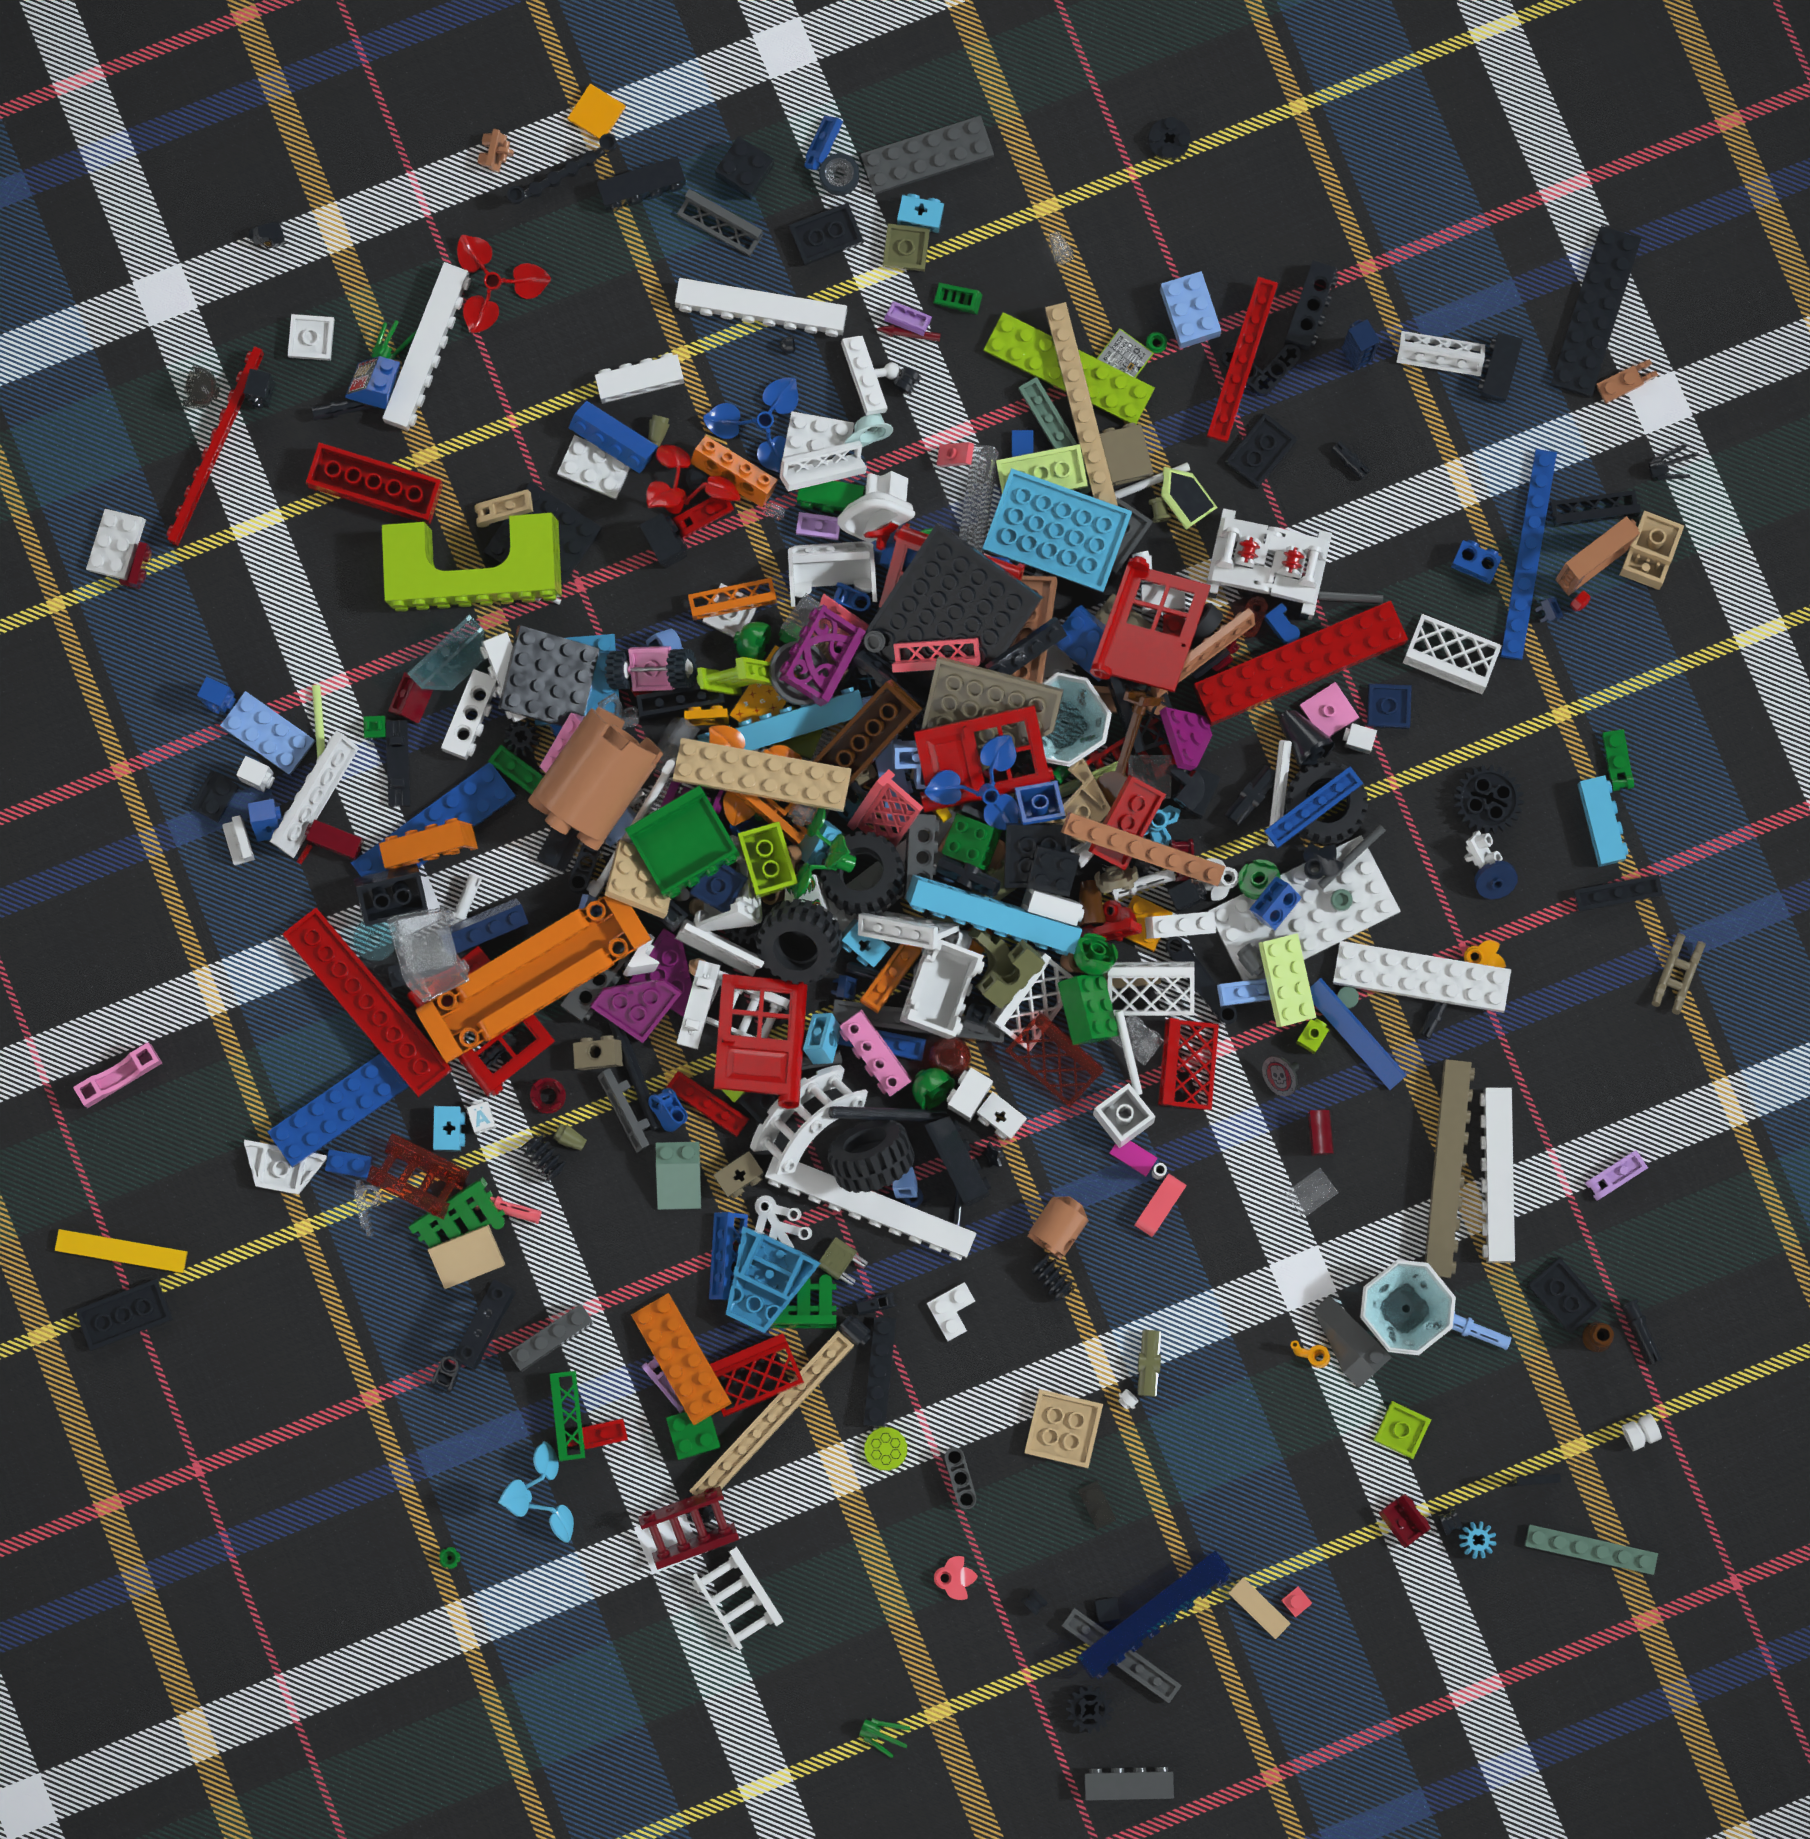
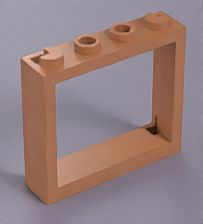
M1626 516L1565 563L1555 580L1568 596L1630 549L1640 534L1636 522L1633 519L1629 520Z

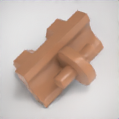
M493 129L492 133L483 134L482 144L485 147H489L488 153L481 152L478 156V163L480 165L488 167L497 173L500 172L501 163H506L507 157H513L514 151L509 149L510 142L506 141L507 136L500 133V130Z

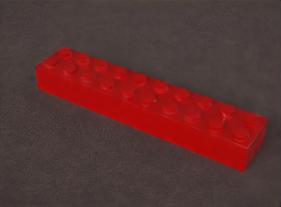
M1390 600L1194 683L1193 690L1211 727L1406 644L1408 638Z

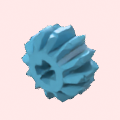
M1471 1522V1530L1463 1527V1531L1467 1533V1536L1459 1535V1538L1466 1539V1542L1459 1545L1460 1547L1468 1546L1464 1552L1465 1555H1468L1473 1550L1472 1558H1477L1478 1551L1480 1557L1485 1558L1484 1549L1489 1554L1493 1552L1488 1545H1496L1495 1541H1490V1538L1495 1537L1496 1534L1491 1533L1488 1535L1487 1532L1491 1529L1489 1525L1482 1530L1483 1522L1478 1523L1477 1529L1475 1523ZM1481 1535L1483 1538L1481 1539L1483 1541L1482 1545H1474L1473 1541L1475 1540L1472 1539L1473 1536Z

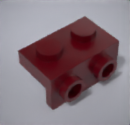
M138 543L128 579H120L119 583L121 585L140 589L141 583L145 582L146 564L150 562L152 550H150L151 548L147 543Z
M1406 1494L1398 1497L1379 1512L1381 1518L1404 1548L1431 1529L1427 1519L1421 1515L1415 1507L1413 1500Z

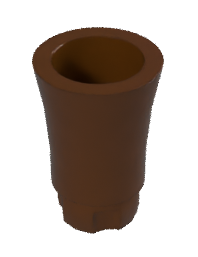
M1095 880L1079 882L1078 903L1083 905L1084 915L1082 921L1077 923V926L1081 929L1088 925H1093L1094 927L1102 926L1106 919L1100 888L1096 886Z
M1601 1322L1590 1323L1585 1327L1582 1334L1584 1345L1593 1352L1605 1351L1614 1339L1612 1328ZM1597 1332L1603 1334L1602 1340L1597 1338Z

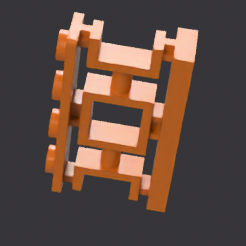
M765 748L761 750L762 753L778 755L772 749L767 750ZM733 792L769 824L779 821L784 837L794 845L799 844L804 839L805 834H807V829L801 823L812 810L815 811L817 807L812 806L804 809L799 804L790 802L783 809L772 799ZM790 809L799 815V818L792 826L782 818L786 816Z

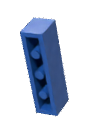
M588 401L577 410L569 425L570 430L639 474L650 463L658 447Z

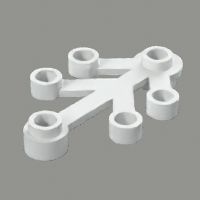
M767 1195L761 1196L756 1200L755 1210L759 1216L755 1231L764 1234L763 1231L768 1219L771 1224L769 1236L776 1240L779 1238L780 1242L794 1248L786 1233L797 1235L802 1240L811 1238L812 1230L809 1227L801 1228L783 1223L776 1216V1214L784 1215L791 1221H797L801 1218V1211L798 1208L790 1209L776 1205L775 1200ZM764 1202H766L769 1206L768 1210L766 1211L762 1209V1204ZM793 1210H795L798 1214L797 1218L795 1219L791 1217V1212ZM803 1229L808 1231L807 1237L802 1236Z

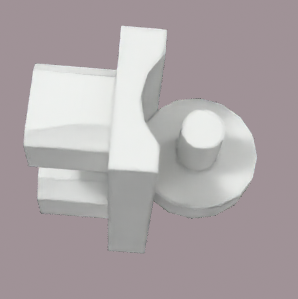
M1476 831L1466 841L1468 845L1466 846L1468 853L1464 856L1466 862L1473 860L1475 866L1478 865L1479 868H1482L1485 864L1490 863L1491 865L1495 861H1502V856L1498 851L1490 852L1488 848L1493 844V839L1489 833L1481 834L1480 831Z

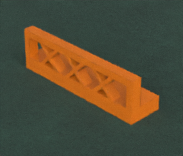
M772 578L688 595L693 621L777 604ZM769 584L770 592L756 593L760 585ZM741 589L751 593L748 597L738 599L734 597L738 590ZM721 593L730 597L728 601L714 602L716 596ZM704 598L708 601V604L695 607L693 599Z

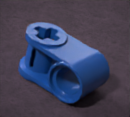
M837 582V590L833 597L834 601L858 615H866L870 612L872 605L870 597L866 593ZM857 601H867L866 607H856Z
M666 1088L662 1093L649 1097V1106L664 1130L674 1132L687 1121V1112L671 1088Z

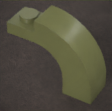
M972 928L968 935L984 949L988 958L987 970L975 986L982 994L978 985L992 971L1000 976H1007L1014 971V965L1008 957L1010 949L1001 938L993 934L991 936L986 931H978Z

